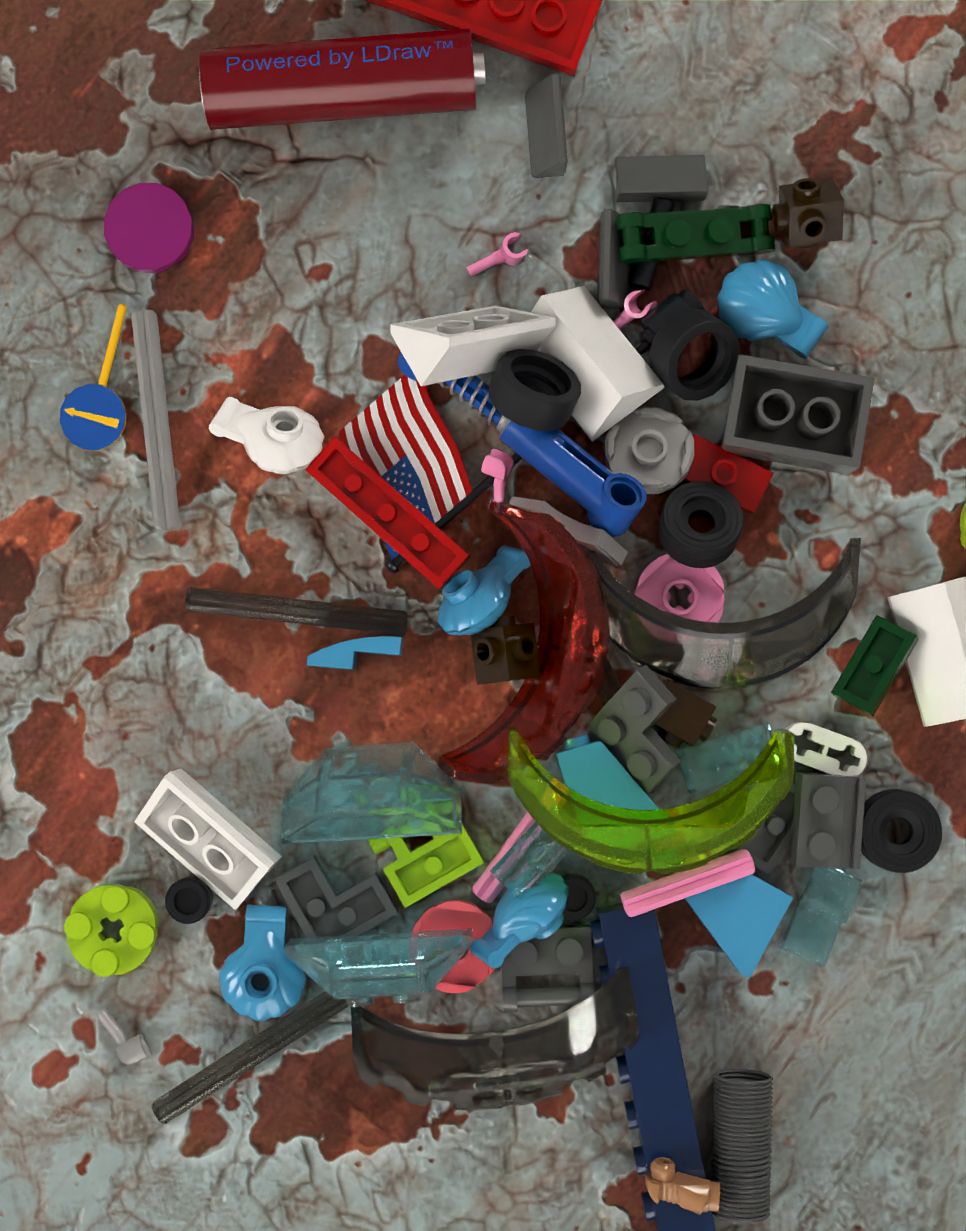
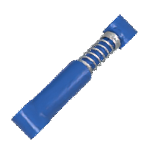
M400 351L397 358L399 369L405 376L418 381ZM477 375L438 383L441 387L450 386L451 395L459 393L460 402L468 401L470 410L478 409L479 418L487 416L488 425L497 424V432L502 434L500 440L586 509L589 522L594 528L605 530L611 537L621 536L626 533L646 502V491L637 479L623 473L614 474L560 429L536 431L520 426L504 417L494 407L488 396L489 386L486 384L488 377L481 380Z

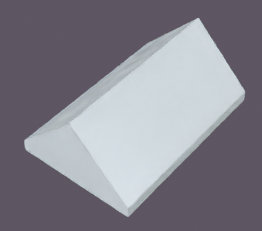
M585 286L542 295L532 309L531 313L556 317V327L537 351L548 354L563 362L577 376L581 383V395L571 416L591 441H594L665 388L662 381Z
M491 306L390 324V331L420 386H426L493 372L496 370L499 360L509 351L517 349L537 351L556 327V317L500 306Z
M966 576L887 597L894 623L917 635L919 639L906 660V665L923 726L927 727L966 719Z
M182 769L170 771L164 776L134 821L234 910H237L282 858L277 851Z

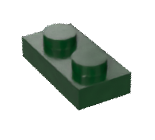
M876 615L832 689L831 693L833 696L874 717L918 642L917 635Z

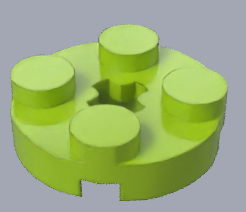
M103 884L84 893L75 902L70 915L64 923V931L67 935V943L72 955L83 967L93 971V973L100 977L122 975L140 966L153 952L158 936L159 916L152 901L141 890L121 884ZM105 918H108L111 922L119 919L123 923L124 927L119 931L122 937L121 940L116 941L113 937L107 939L103 935L102 931L105 929L103 921Z

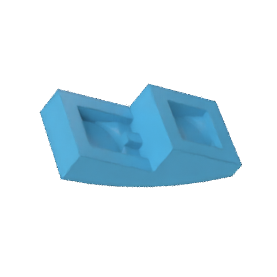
M379 636L340 642L307 657V665L356 670L357 652L402 656L403 638Z

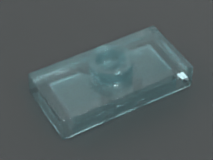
M552 804L538 818L548 830L572 847L585 835ZM535 821L490 872L517 899L521 900L545 879L570 850L553 839Z

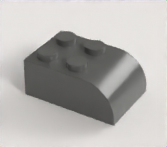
M739 354L735 365L722 448L731 453L749 458L849 475L860 468L875 378Z

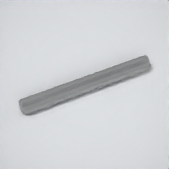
M144 309L134 311L131 318L153 520L156 529L172 530L180 526L158 318L153 310Z

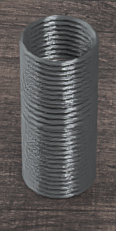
M719 1070L714 1074L715 1078L713 1079L715 1082L713 1090L715 1092L713 1093L714 1115L712 1117L714 1120L712 1121V1127L714 1129L712 1130L713 1154L711 1156L713 1157V1165L711 1167L713 1171L711 1172L712 1182H720V1201L718 1212L712 1211V1214L720 1219L732 1222H760L770 1216L769 1202L771 1201V1195L769 1193L771 1190L769 1188L771 1187L770 1159L772 1158L770 1146L772 1145L771 1118L773 1117L771 1115L773 1112L771 1110L773 1108L771 1105L773 1103L771 1100L773 1099L771 1096L773 1092L771 1090L773 1089V1078L770 1074L757 1070Z

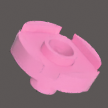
M665 554L652 561L642 571L634 590L633 599L636 608L662 622L686 630L709 633L722 617L725 590L723 580L714 566L693 568L685 566L668 554ZM673 585L678 590L684 587L690 590L691 593L687 596V600L690 603L688 608L684 609L680 605L672 608L669 605L668 601L671 599V594L668 591ZM638 615L644 627L660 639L678 643L699 638L668 630Z

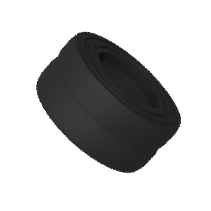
M704 481L686 483L676 488L663 505L658 523L659 539L667 554L677 562L693 568L713 567L725 561L735 550L743 529V513L737 499L725 488ZM697 516L704 517L711 522L713 529L707 533H698L689 526L688 520Z
M888 789L872 795L865 801L861 853L871 863L890 872L908 873L924 867L934 858L942 841V825L937 811L928 800L913 792L901 789ZM903 818L909 825V836L904 842L894 844L887 838L886 827L892 819Z

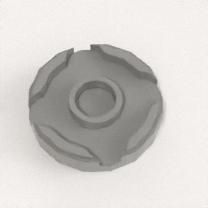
M638 407L609 429L604 443V461L607 468L614 474L623 473L634 477L643 485L646 494H660L675 488L687 477L695 456L694 438L690 430L688 432L687 428L682 424V420L675 413L659 407Z

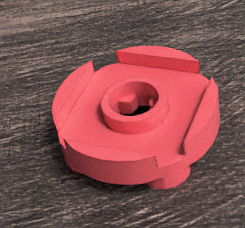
M461 899L444 900L428 907L413 927L409 941V954L414 967L425 979V982L432 988L442 992L463 993L475 988L476 985L482 983L491 975L495 968H491L474 956L470 949L472 942L476 939H481L492 927L493 919L491 915L482 910L478 905ZM452 934H460L461 941L468 943L467 951H460L458 958L449 957V949L442 948V941L450 940Z

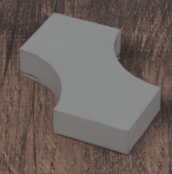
M512 496L509 502L511 505L547 513L557 520L575 538L585 554L587 553L591 562L621 566L628 553L605 530L580 523L557 511L545 501ZM507 506V510L523 524L529 533L556 542L583 558L569 536L548 516Z

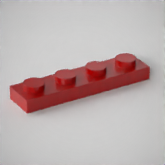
M334 436L305 469L440 591L446 582L470 558L469 554L337 437Z

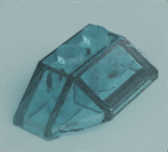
M414 742L326 747L283 798L280 837L282 844L462 834L461 788Z
M473 928L290 939L285 945V954L335 1000L346 999L348 1006L371 1005L375 1003L374 997L393 996L394 1003H414L421 1000V995L429 994L473 945Z

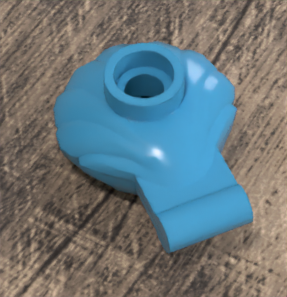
M756 260L755 262L740 264L735 271L728 273L724 278L722 288L717 296L720 310L719 317L721 321L733 328L737 338L747 339L748 341L775 338L803 359L809 356L829 327L827 322L799 304L795 281L790 277L787 268L768 260Z
M504 545L498 549L497 555L486 567L474 572L464 570L455 574L443 587L442 594L444 598L439 607L438 624L443 627L447 634L455 636L477 634L493 625L506 610L511 595L512 581L523 569L531 566L533 562L532 554L526 550Z
M533 873L512 884L498 902L492 927L481 939L479 938L472 942L471 953L491 968H498L503 964L504 958L519 943L533 938L544 939L554 934L563 923V911L569 894L568 886L565 884L564 879L554 873Z
M247 904L244 944L228 956L224 961L225 965L219 972V982L225 1001L231 1004L239 1015L248 1016L256 1021H265L269 1018H277L284 1015L299 1002L302 989L305 986L306 977L302 970V964L285 945L288 908L285 906Z

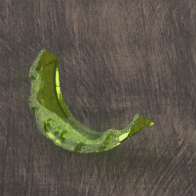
M508 727V779L515 794L530 816L546 834L562 847L592 861L596 865L620 872L642 874L645 871H655L659 874L677 873L706 865L707 862L722 856L728 851L739 848L755 835V831L769 818L781 799H785L794 781V733L786 729H775L758 757L732 782L702 799L672 808L655 810L620 808L579 794L560 782L539 763L523 741L517 727Z

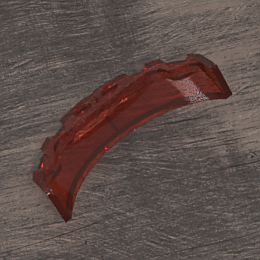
M489 499L487 509L496 514L516 536L534 572L540 602V628L537 650L541 677L525 679L512 702L497 720L468 743L439 756L438 766L452 780L496 785L509 780L508 731L523 758L531 765L543 755H551L567 740L565 737L566 733L575 724L581 713H587L597 694L604 674L603 660L609 651L610 619L608 607L604 605L598 581L600 576L594 563L587 557L579 543L564 528L565 526L548 513ZM511 742L512 779L514 778L512 774L527 766L521 760Z

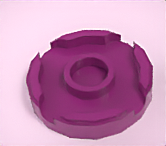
M138 183L123 189L111 201L104 217V236L110 251L126 267L140 273H161L168 270V267L173 266L177 261L180 262L188 254L194 240V220L186 202L173 189L158 183Z

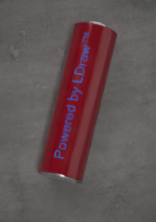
M470 28L200 49L199 56L201 98L210 130L476 110L475 85L486 84L484 54L473 53Z

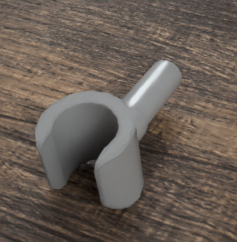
M106 1008L97 1014V1017L113 1036L121 1062L131 1065L150 1057V1047L142 1034L128 1039L125 1031L121 1029Z

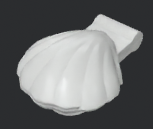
M233 397L226 398L209 425V430L212 434L218 437L224 436L242 443L248 456L258 467L277 474H289L307 468L322 451V443L325 437L319 427V422L312 415L298 407L275 406L259 410L240 403Z

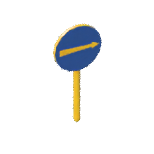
M123 303L119 304L98 385L87 384L74 389L65 398L60 409V424L64 435L72 444L84 450L99 451L110 447L121 437L126 427V410L122 400L114 391L106 388L127 310L126 305Z

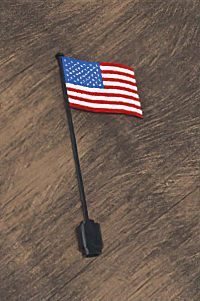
M683 289L679 294L672 293L640 321L643 331L639 333V336L643 343L636 348V351L642 355L650 349L653 338L662 324L676 313L690 308L704 309V307L686 289ZM405 375L339 431L340 441L440 530L494 483L495 477L489 475L472 490L459 449L432 403L426 386H420L418 381L412 380ZM516 453L512 455L514 465L523 459ZM385 542L390 559L387 558L385 561V567L389 572L397 573L400 571L397 567L406 559Z

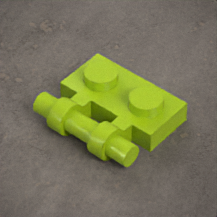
M447 795L432 803L429 800L417 806V812L397 823L394 820L381 826L382 832L368 839L376 855L392 847L398 859L385 865L383 870L404 908L484 863L482 856L462 822L447 831L444 828L440 819L455 811ZM427 827L433 839L411 851L405 839Z

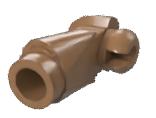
M659 1157L651 1162L650 1170L645 1174V1184L651 1199L657 1205L661 1200L678 1204L680 1207L699 1215L702 1212L707 1213L708 1211L718 1212L720 1182H712L678 1171L675 1173V1163L669 1158Z

